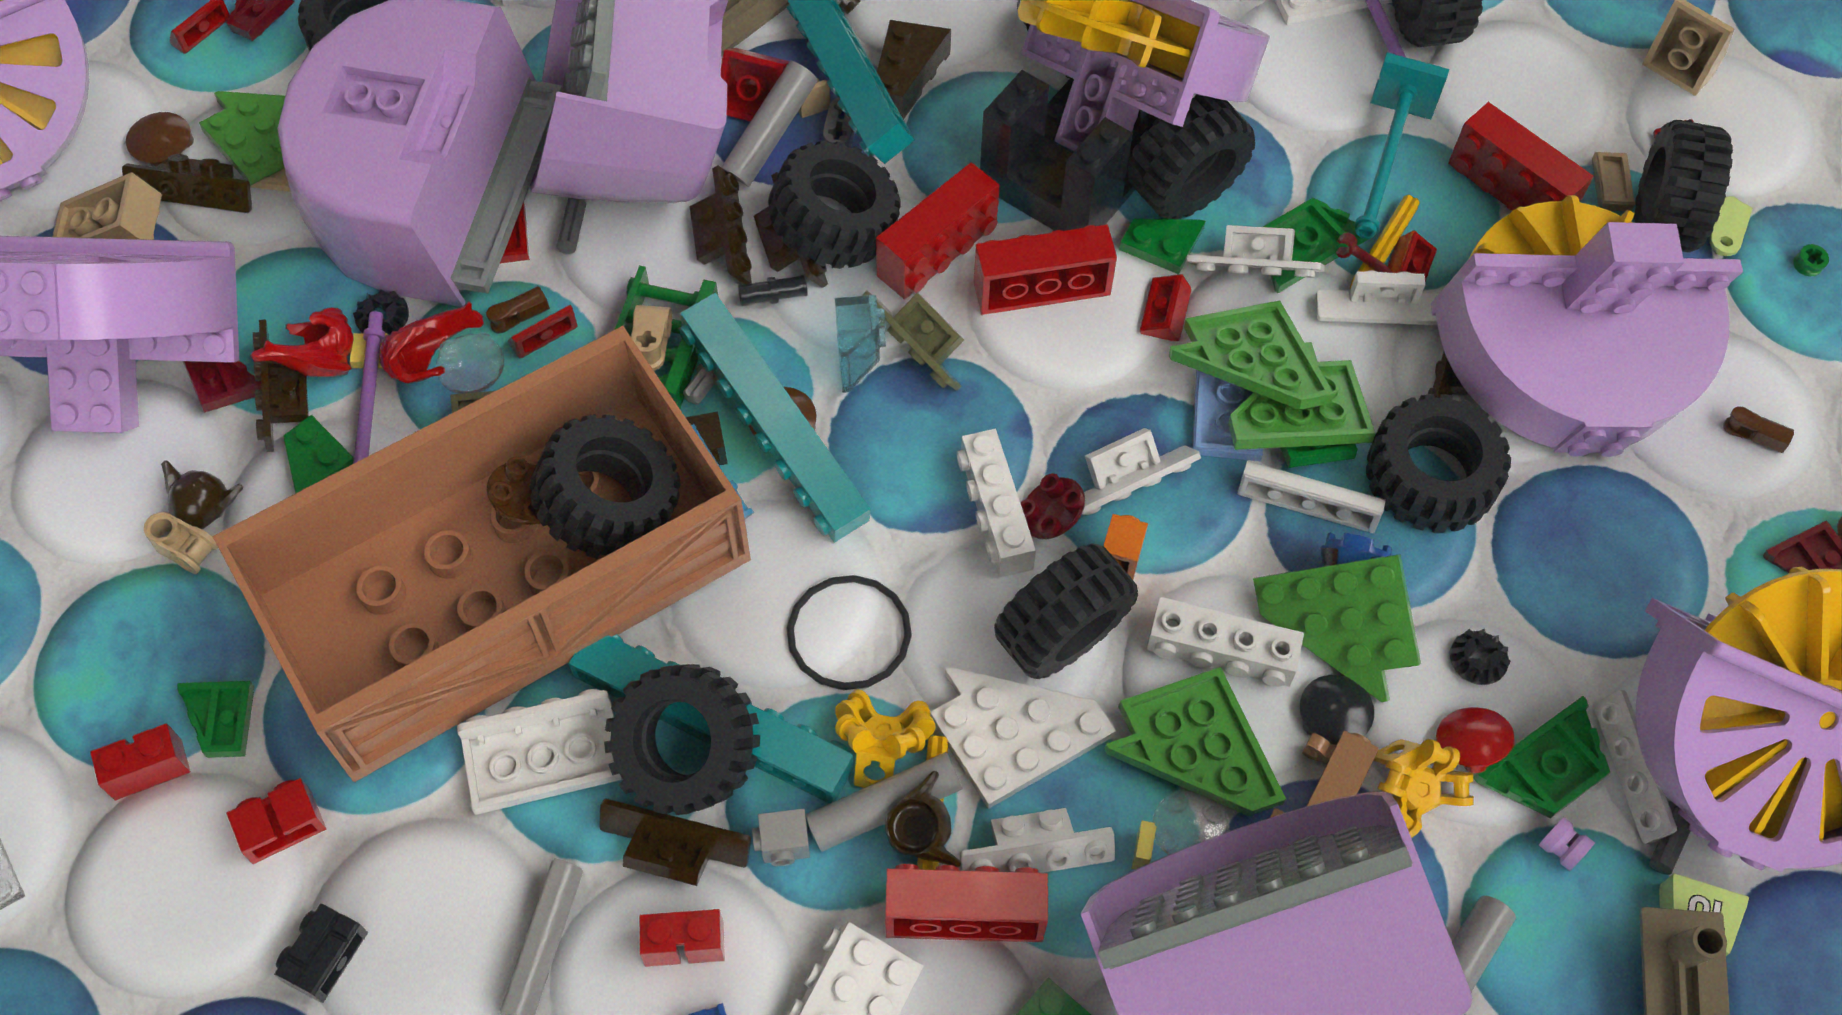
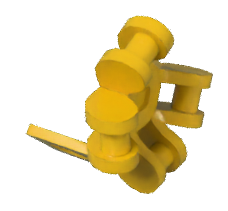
M857 689L848 695L847 700H842L835 707V715L838 720L835 725V732L842 740L848 741L850 748L857 753L854 785L857 787L866 788L893 776L895 761L903 758L907 751L910 753L922 751L925 747V740L930 738L936 728L934 719L930 716V709L924 701L912 702L903 713L896 717L885 716L875 711L866 692ZM872 761L880 762L879 767L885 773V776L880 780L870 779L864 773V768L870 766Z
M1403 739L1397 740L1378 750L1373 760L1385 764V767L1390 769L1385 783L1380 782L1377 789L1393 795L1392 797L1399 805L1411 838L1416 836L1422 828V815L1442 804L1454 806L1474 805V796L1469 795V783L1473 782V773L1452 771L1459 763V750L1450 746L1441 748L1440 743L1433 739H1426L1421 744ZM1397 750H1403V752H1401V753H1399V754H1397V753L1390 754V753H1392V752H1394V751H1397ZM1434 763L1432 768L1427 767L1428 765ZM1441 781L1453 782L1454 794H1441Z

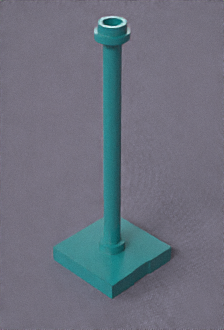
M1386 53L1370 103L1393 109L1395 113L1364 216L1358 217L1355 222L1356 234L1359 237L1371 239L1379 232L1380 222L1377 220V215L1407 115L1411 114L1432 119L1450 69Z

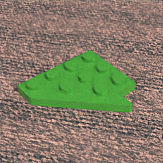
M225 91L215 92L216 100L224 110L199 122L203 133L240 175L249 181L251 186L261 179L284 169L277 128L285 96Z
M1280 300L1185 318L1184 329L1191 343L1170 346V360L1300 410L1332 403L1334 392Z
M1306 342L1307 348L1334 392L1332 403L1299 410L1254 392L1230 414L1228 426L1234 449L1373 443L1375 430L1352 361L1318 362L1312 342Z
M1401 554L1253 578L1260 615L1275 626L1303 632L1302 645L1344 676L1359 684L1380 702H1388L1390 700L1384 670L1419 666L1421 664Z
M1221 667L1120 701L1118 708L1131 735L1107 743L1104 748L1107 755L1246 816H1252L1283 805L1286 797Z

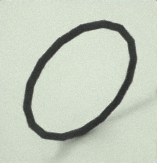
M856 575L832 577L809 588L794 605L787 625L789 651L801 671L821 685L841 690L867 688L889 677L905 659L912 637L909 613L897 594L877 580ZM855 582L875 587L892 599L902 615L904 639L899 655L885 671L868 680L844 683L824 678L805 664L796 649L794 627L800 609L813 594L834 584Z

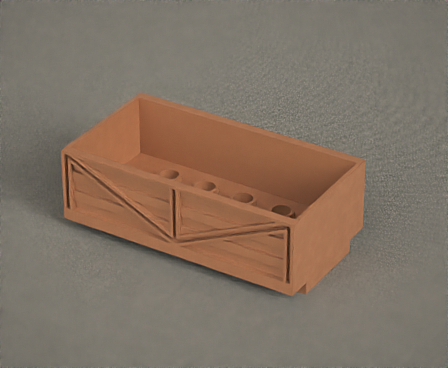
M624 326L212 536L317 734L353 782L360 780L567 664L575 653L607 635L612 637L626 631L751 560L741 498ZM596 414L597 418H601L602 415L606 414L614 415L616 420L623 421L626 418L634 421V426L641 430L645 427L653 433L652 438L655 441L661 440L667 447V456L672 455L677 466L675 472H678L680 476L681 486L679 488L680 497L666 524L607 556L599 555L598 559L587 557L586 552L579 549L574 552L566 548L567 543L561 539L556 541L549 534L550 528L548 525L543 527L541 523L535 525L515 523L506 519L495 510L487 495V482L496 468L507 463L512 457H521L528 463L536 465L551 435L556 429L563 427L564 423L572 419L580 421L582 416ZM592 471L578 473L587 488L599 497L613 502L632 501L627 490L614 478Z

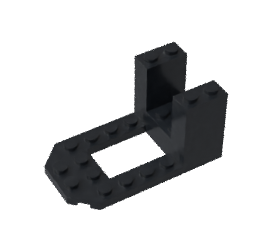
M1021 70L983 111L980 169L1000 185L999 198L1053 231L1079 229L1088 225H1106L1135 191L1128 179V161L1133 156V148L1141 141L1140 137L1153 126V122L1158 117L1148 113V127L1141 131L1133 141V133L1104 117L1072 153L1055 142V138L1074 80L1069 79L1048 102L1049 84Z

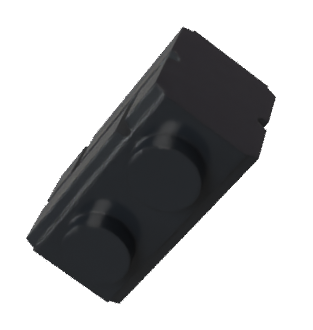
M320 903L315 912L310 911L303 918L299 927L301 934L293 946H287L278 956L276 961L278 969L274 975L288 986L320 1003H324L368 932L355 920Z

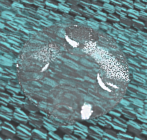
M487 333L463 335L454 340H446L439 347L440 354L436 367L442 365L445 368V373L438 376L443 386L454 393L482 392L491 387L503 371V352L500 346Z
M1187 789L1172 792L1163 798L1156 807L1152 820L1155 826H1157L1155 833L1156 845L1168 855L1229 832L1228 817L1222 805Z

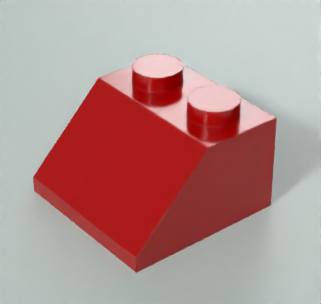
M739 48L724 49L721 78L727 83L726 115L751 122L789 61Z

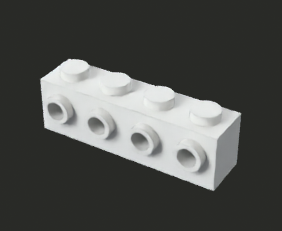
M996 429L962 436L961 450L956 452L957 461L961 472L965 471L968 481H966L967 493L970 501H975L978 510L976 511V520L980 532H985L988 541L985 543L990 563H995L999 578L1033 570L1036 549Z
M1159 597L1146 650L1154 652L1161 658L1173 659L1176 657L1190 661L1191 664L1200 668L1221 667L1222 670H1226L1228 674L1235 677L1250 676L1262 679L1264 683L1270 686L1280 687L1285 685L1290 687L1297 672L1304 633Z

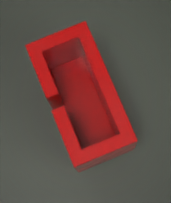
M167 723L133 735L134 743L130 744L126 739H122L90 751L98 785L115 801L191 772L182 739Z
M301 778L284 781L278 784L273 791L267 793L268 797L264 799L260 797L245 799L235 809L226 812L241 853L252 864L327 830L313 794Z
M720 909L639 915L640 956L645 967L681 964V955L677 946L683 945L689 964L725 961L724 922Z

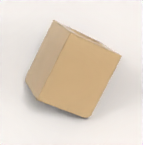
M818 79L798 111L801 118L829 109L830 88L827 80L819 81Z

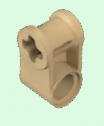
M636 305L631 338L655 371L665 361L668 338L671 335L672 309L671 307Z
M158 512L153 514L144 524V533L156 551L193 574L199 573L201 570L199 565L211 550L218 549L215 540L210 534L198 527L185 523L170 513ZM171 531L167 536L160 538L165 532Z

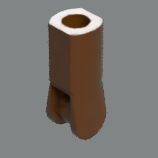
M537 286L510 300L492 305L488 308L486 315L488 320L491 321V329L496 333H504L520 322L550 309L543 291Z
M1741 406L1735 407L1730 413V417L1723 423L1727 433L1749 439L1781 453H1784L1794 435V429L1761 417Z

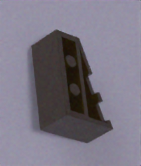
M896 20L889 21L877 73L903 119H905L922 95V89L927 82L934 78L939 65L949 57L951 29Z

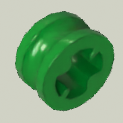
M1814 244L1803 246L1793 259L1795 269L1809 277L1819 275L1829 263L1828 253L1822 247ZM1810 257L1815 260L1813 264L1808 261Z

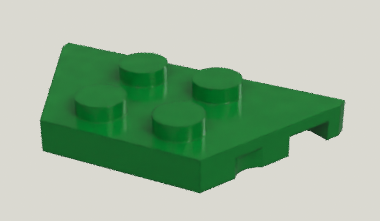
M1314 198L1309 199L1263 226L1295 230L1292 261L1318 262L1327 265L1338 258L1336 254L1338 248L1348 247L1344 243L1337 242L1338 238L1344 233L1353 234L1357 239V245L1369 240L1361 238L1356 234L1355 222L1349 219V213L1340 209L1330 208L1326 203ZM1282 270L1280 276L1271 275L1274 290L1277 294L1305 277L1294 276V270Z
M1584 696L1580 697L1515 744L1514 748L1504 759L1487 766L1485 771L1476 773L1473 779L1477 783L1551 819L1610 774L1606 757L1600 750L1601 741L1597 729L1592 728L1586 711L1589 707L1587 699Z

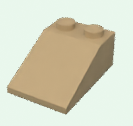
M1674 0L1642 65L1696 96L1716 73L1725 57L1734 28L1686 0Z
M132 172L61 202L52 237L154 240L153 234L156 220L160 213L159 206L162 194Z

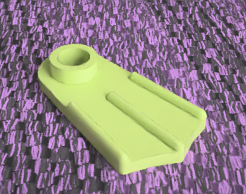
M1734 196L1725 198L1724 204L1720 209L1718 221L1715 222L1713 232L1710 235V246L1720 256H1732L1739 251L1753 209Z

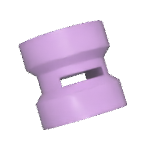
M1563 817L1538 845L1547 853L1557 855L1560 858V864L1568 871H1571L1592 848L1595 842L1587 835H1579L1574 830L1573 824Z

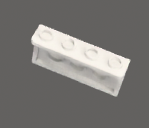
M588 689L579 693L578 696L567 699L550 698L537 706L508 708L503 714L490 717L485 715L473 716L468 718L466 722L457 725L458 735L462 741L471 805L474 814L478 815L623 780L620 774L612 775L608 764L614 762L612 753H605L604 742L611 739V732L605 731L606 721L609 718H614L608 692Z
M847 922L839 930L834 927L828 934L822 946V949L827 952L821 964H813L803 983L808 988L802 1000L800 1001L796 998L786 1015H899L924 965L854 924Z

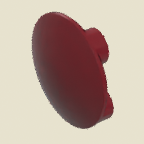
M1054 473L1048 474L1042 478L1040 485L1028 495L1026 500L1021 502L1031 536L1038 539L1055 538L1070 530L1077 523L1085 507V493L1076 481L1070 478L1059 477Z

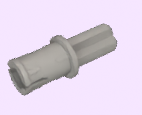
M702 364L698 365L696 368L697 374L683 391L685 399L695 405L702 401L711 387L717 385L716 381L719 380L713 371L707 372Z

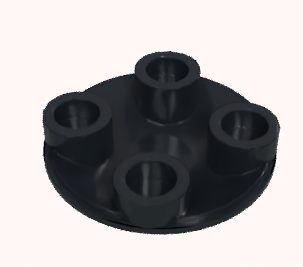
M1326 675L1312 681L1303 691L1300 699V715L1303 720V728L1307 734H1318L1328 740L1330 744L1337 745L1344 730L1351 734L1357 733L1363 736L1368 733L1374 721V705L1368 692L1353 680L1341 675Z

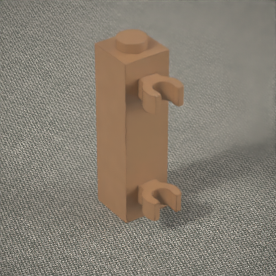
M1345 730L1336 746L1330 744L1324 737L1312 733L1302 754L1314 761L1325 763L1326 767L1306 807L1340 797L1357 795L1379 748L1372 745L1371 741L1365 736L1357 733L1351 734ZM1274 808L1270 818L1285 812Z

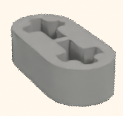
M839 97L834 99L829 105L823 138L829 144H834L837 141L845 143V146L850 148L855 132L848 124L851 117L845 114L844 119H839V114L842 113V109L837 103L840 100ZM837 131L842 132V136L839 137V140H835Z

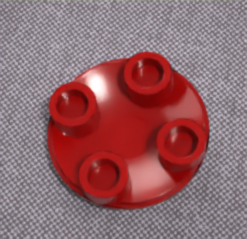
M1480 707L1463 708L1450 713L1440 722L1436 732V741L1440 743L1441 748L1450 746L1459 750L1460 759L1458 764L1463 765L1471 773H1481L1486 770L1487 766L1501 761L1510 753L1515 744L1513 728L1506 718L1495 711Z

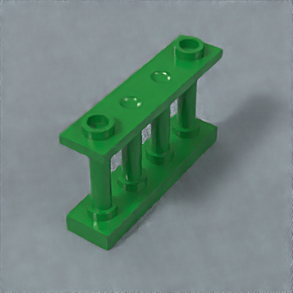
M639 265L635 278L631 277L628 281L627 298L615 329L624 326L631 336L635 306L642 305L645 297L691 307L715 292L718 295L717 283L703 279L699 292L695 291L693 294L650 285L646 267ZM672 319L671 332L680 334L682 339L679 346H674L673 349L667 347L665 361L670 362L671 369L669 374H664L663 377L658 376V378L680 409L685 397L683 391L691 381L700 352L694 344L689 346L683 339L679 328L682 327L681 320Z

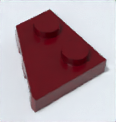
M236 0V7L231 12L227 24L233 33L254 41L278 17L283 15L295 1Z
M182 361L204 413L254 398L255 390H261V381L256 382L255 376L248 372L247 366L240 361Z
M1826 520L1767 549L1763 557L1788 573L1791 568L1801 566L1808 570H1842V540Z

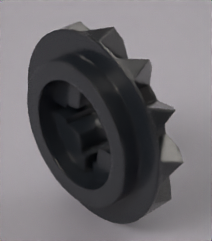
M380 289L379 293L375 295L367 293L366 299L363 302H357V310L353 313L358 329L364 333V330L368 328L369 313L375 311L377 307L385 310L387 319L383 318L382 330L390 335L392 331H398L399 328L405 326L409 317V308L405 299L399 297L395 291L385 293Z
M1485 628L1479 631L1468 629L1465 633L1456 637L1450 649V660L1455 671L1463 679L1478 685H1489L1499 681L1507 672L1511 662L1508 657V647L1503 646L1499 641V635L1492 636L1486 633ZM1476 648H1479L1481 653H1491L1485 660V663H1483L1481 658H1470L1475 653Z

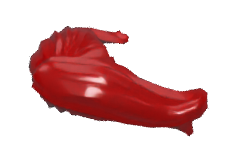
M468 301L460 308L447 310L428 318L417 320L403 328H399L398 331H392L390 335L385 336V340L380 347V364L383 370L391 378L398 379L404 383H414L433 376H441V374L445 373V368L442 365L427 370L435 350L440 348L446 340L467 328H481L484 325L483 316L478 311L472 310V303Z
M324 308L320 312H313L309 316L311 322L288 323L285 325V329L289 330V334L304 337L305 344L279 345L267 340L263 348L253 351L250 356L255 362H277L300 372L304 376L334 377L348 375L351 367L348 364L347 356L351 353L354 337L351 327L347 324L348 319L341 309Z

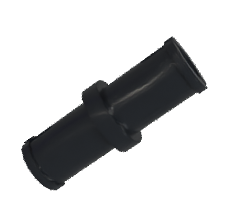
M804 275L775 280V277H768L765 282L738 285L741 306L767 301L775 304L779 303V299L808 295Z

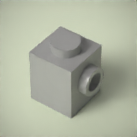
M805 809L758 814L759 827L752 828L754 851H762L764 863H771L773 866H787L793 864L796 859L810 858Z

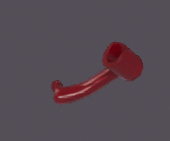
M1344 233L1338 238V243H1344L1348 246L1337 249L1336 254L1338 257L1347 258L1352 254L1377 272L1393 273L1384 263L1360 248L1353 234Z

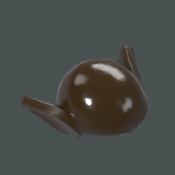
M164 460L161 464L168 494L169 513L185 523L200 529H204L214 520L220 518L226 507L233 503L237 495L243 490L241 484H237L227 490L219 478L205 471L190 470L181 475L169 461Z
M932 771L888 812L885 819L886 836L890 846L898 853L914 855L923 860L960 867L961 861L944 847L952 834L951 817L945 804L937 797L931 795L932 788L939 777L937 771Z

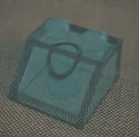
M876 295L835 298L842 393L850 392L880 361V347H886L884 308H877Z

